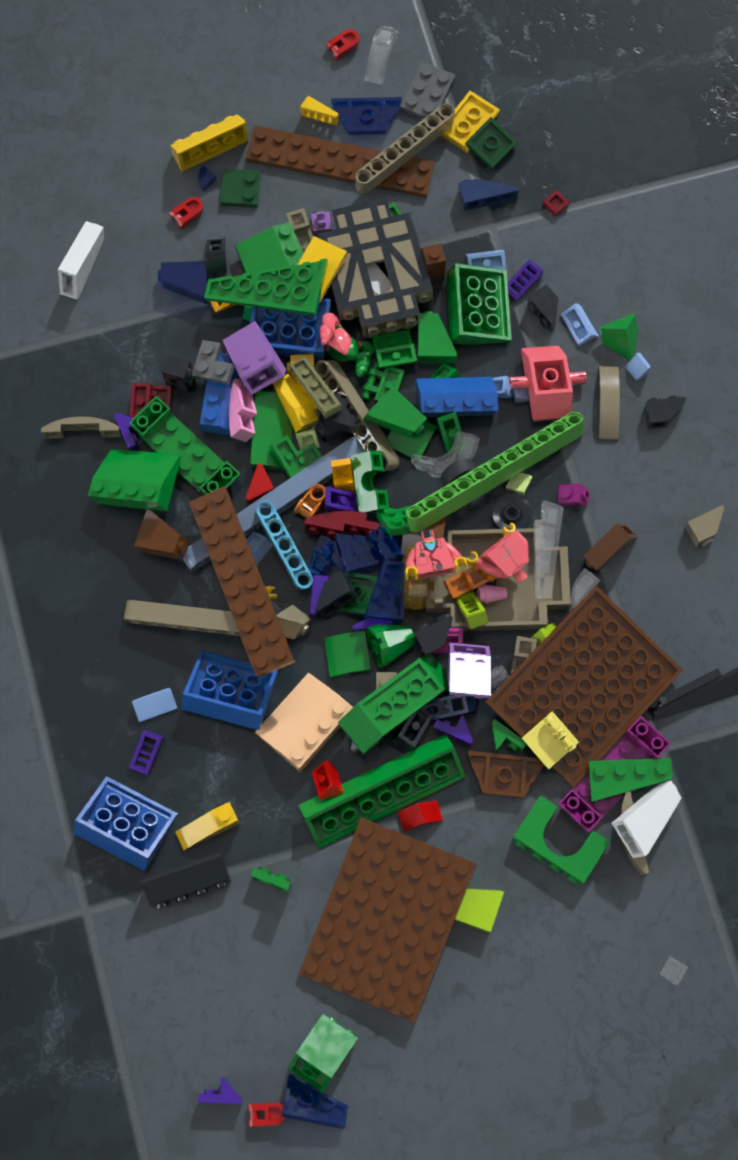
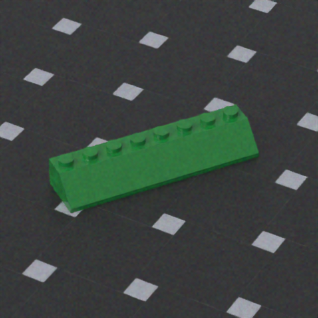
M445 734L341 784L344 791L341 795L320 800L319 796H316L298 806L318 848H321L356 831L361 818L371 822L377 821L466 776L455 748Z

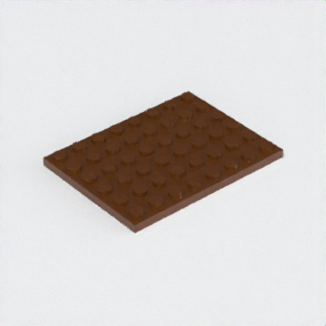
M594 586L493 692L485 703L521 738L553 711L579 743L575 749L565 754L552 768L571 787H575L589 772L588 762L599 761L676 679L683 669L603 591Z
M361 818L298 974L416 1023L477 863Z

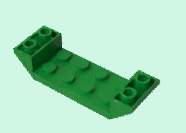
M157 396L129 422L141 439L155 453L181 456L177 473L202 496L224 486L227 489L241 475L228 461L224 463L171 413V409Z
M431 653L423 656L357 703L338 721V724L361 753L364 754L378 744L382 737L437 696L441 697L449 691L447 672Z

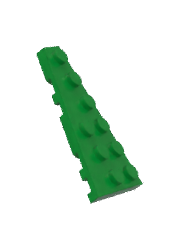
M325 258L317 262H303L301 265L295 266L286 265L260 270L261 272L243 273V275L235 277L226 276L209 279L204 298L207 301L316 316L328 260Z

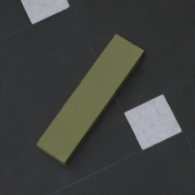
M306 357L288 365L290 371L325 418L342 410L340 402Z

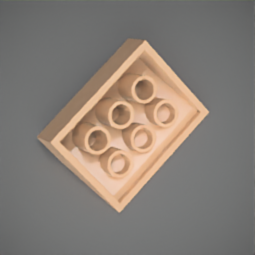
M308 673L264 721L260 730H256L255 733L301 772L341 727L338 721L353 707L336 692Z

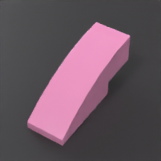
M235 378L232 382L229 401L230 434L232 438L247 442L256 434L252 418L257 415L253 394H250L242 380Z

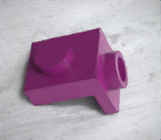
M581 483L559 485L558 504L560 506L580 505L583 508L587 507L590 493Z

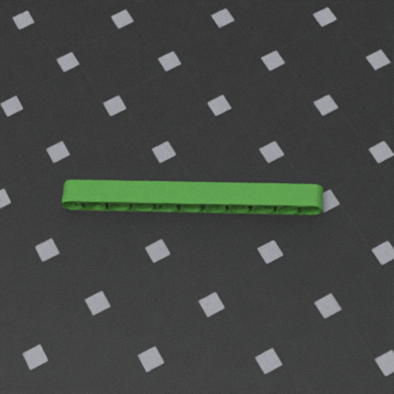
M578 412L567 414L412 505L406 511L409 529L412 532H420L581 437L584 433L582 414Z

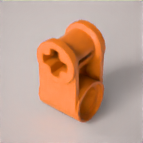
M321 484L313 485L294 508V513H299L306 519L318 515L325 504V487ZM316 492L324 494L319 499L313 497Z

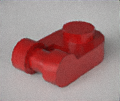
M352 29L345 30L329 40L326 47L329 51L333 52L336 60H340L346 53L358 46L359 34Z
M190 197L175 207L169 213V216L177 221L180 229H184L191 221L201 215L203 203L198 197ZM185 211L186 215L182 217L181 214Z
M280 1103L247 1104L248 1111H250L248 1127L278 1125L286 1118V1109ZM258 1110L265 1111V1119H259Z

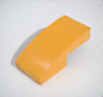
M350 458L331 461L334 488L355 493Z

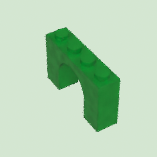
M540 796L512 838L515 841L514 844L524 851L525 849L533 853L531 856L540 862L544 860L549 863V868L558 874L562 872L567 875L566 879L572 884L578 885L579 883L583 885L610 841L592 830L577 853L571 856L554 854L547 848L543 833L557 806Z

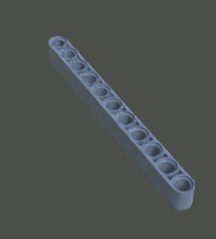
M356 437L348 439L239 512L237 516L245 536H248L262 526L256 516V508L260 502H271L279 515L300 501L313 485H324L333 479L331 461L350 458L352 463L351 455L365 452ZM263 506L260 508V513L263 516H267L270 514V509ZM203 538L188 546V550L184 555L183 560L191 571H195L211 561Z

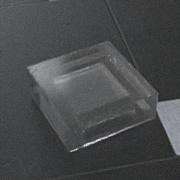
M669 956L659 975L678 986L688 967Z

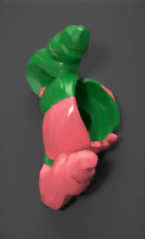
M324 314L322 318L323 325L320 327V339L322 345H326L325 350L329 351V355L333 359L340 362L355 360L356 374L358 377H363L367 373L368 368H370V360L375 352L373 345L368 341H357L350 337L334 314Z

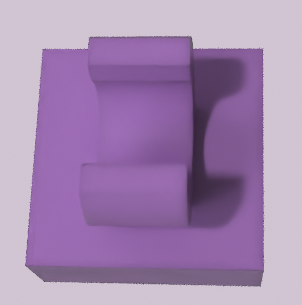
M322 211L311 214L313 234L332 230L330 212Z

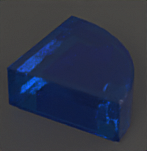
M203 165L199 170L198 182L204 192L217 178Z

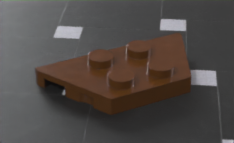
M468 751L467 753L482 794L523 799L544 766L539 758Z

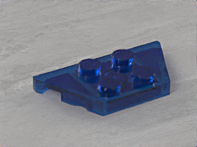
M402 97L331 98V105L335 112L339 114V119L349 135L386 134L402 103Z

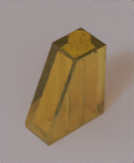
M407 546L399 569L403 608L423 609L428 597V578L415 580V576H409L408 580H406V561L410 551L416 548V546Z

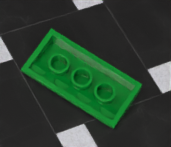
M258 391L255 393L257 415L254 416L253 424L256 434L252 437L251 468L256 469L259 463L262 464L265 470H284L270 445L288 435L292 442L293 426L278 394Z

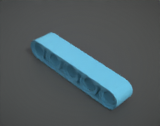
M269 501L260 502L256 508V516L294 586L299 590H306L313 582L309 569L273 504ZM263 506L268 507L270 514L263 516L260 513V508ZM273 523L277 524L280 528V531L278 533H272L269 529V525ZM279 542H288L289 549L286 551L281 550ZM291 558L297 559L299 566L291 568L288 560ZM301 575L308 578V584L305 586L298 583V577Z

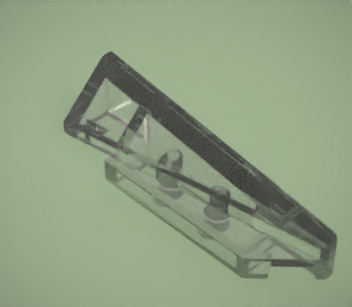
M542 501L541 520H535L533 524L535 599H551L563 517V507L548 501Z

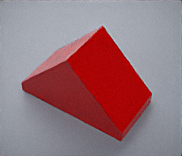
M259 463L245 498L246 504L249 506L274 490L265 469Z
M437 801L417 803L398 812L403 832L443 821Z

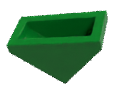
M634 313L599 327L602 343L629 360L634 357L639 332Z

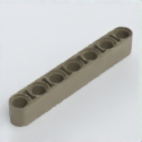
M451 104L439 106L358 170L355 176L356 190L363 194L370 192L452 127L454 124L455 108Z
M335 360L318 361L315 364V370L333 394L339 392L341 398L345 397L349 405L348 411L350 415L354 414L358 422L356 433L353 434L364 451H381L384 471L380 472L397 469L399 466L397 454L379 426L364 419L369 411L338 362Z
M127 600L123 620L129 623L240 636L231 611Z

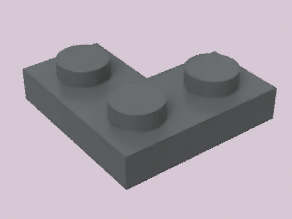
M202 340L192 372L193 378L223 384L230 383L235 367L231 363L218 361L223 347L221 343Z

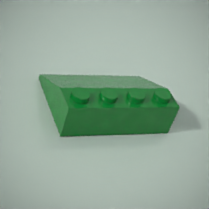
M290 222L273 226L235 245L245 273L261 272L260 270L286 265L295 266L303 256V251Z
M455 263L446 272L451 342L462 345L511 342L507 270Z
M111 449L92 478L88 496L96 503L102 505L167 511L181 456Z

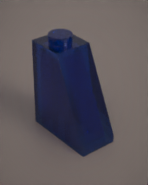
M207 261L161 262V270H158V281L162 282L163 288L198 302L209 304L204 298L208 283Z

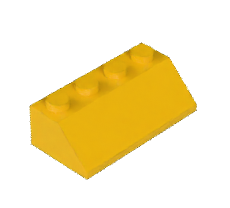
M239 115L229 116L217 124L209 125L200 132L192 133L187 138L176 140L170 146L181 171L183 172L248 142L246 122Z

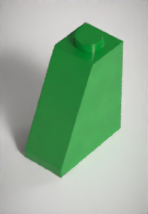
M431 311L420 313V323H418V363L456 364L457 352L438 313Z
M394 387L364 417L370 423L409 437L414 432L418 435L425 427L423 423L427 419Z

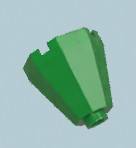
M376 624L369 626L368 630H366V640L369 651L373 650L375 654L371 656L375 664L379 668L388 666L412 648L417 640L415 630L411 629L408 625Z

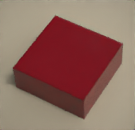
M555 190L543 201V206L556 217L569 206V201L559 191Z

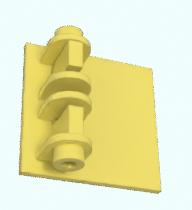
M553 711L522 737L548 769L569 751L571 752L579 743Z

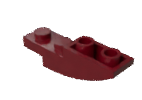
M357 511L323 513L305 519L304 530L314 535L319 533L326 534L330 538H343L344 531H348L352 535H367V537L372 539L383 538L384 527L381 523L367 521V513Z

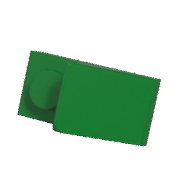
M456 412L437 418L438 430L442 435L447 453L451 454L467 448Z
M494 719L492 721L491 730L495 753H497L505 741L511 750L522 753L527 746L525 741Z

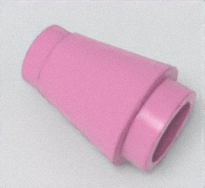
M483 584L481 587H477V598L483 604L507 599L506 587Z

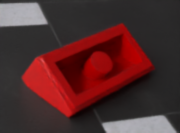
M326 760L312 771L320 800L344 793L337 768Z

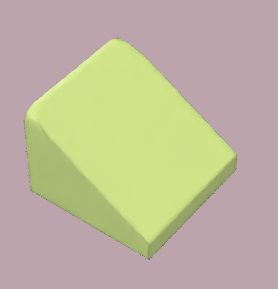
M314 427L295 432L300 450L313 442L317 448H320Z
M518 473L510 478L506 489L523 497L533 476Z

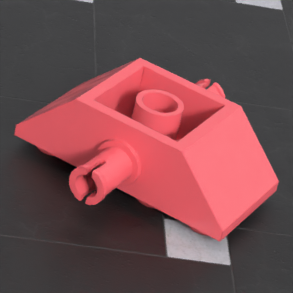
M559 346L522 348L521 354L525 376L509 377V388H527L533 421L557 420L571 413L572 384H586L587 376H584L586 372L569 373L567 356Z

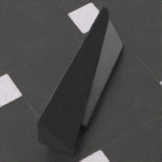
M738 667L724 675L717 668L662 696L660 700L652 703L648 710L654 720H660L737 695Z

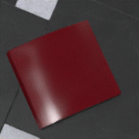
M132 383L129 417L134 418L156 396L172 411L173 387L171 385L152 386L151 383Z

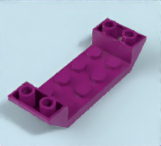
M640 716L599 761L658 759L672 743ZM588 772L558 805L589 833L625 793L591 803Z

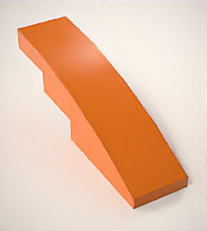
M472 566L444 580L443 584L450 598L454 599L497 577L485 573L476 566Z

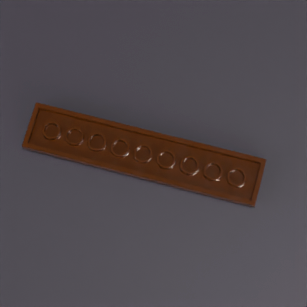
M255 125L246 161L355 183L357 171L382 151ZM413 157L375 188L427 198L435 162Z
M224 486L190 501V507L255 676L260 678L295 663L226 487Z

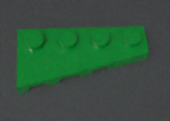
M671 758L588 762L591 803L673 779Z

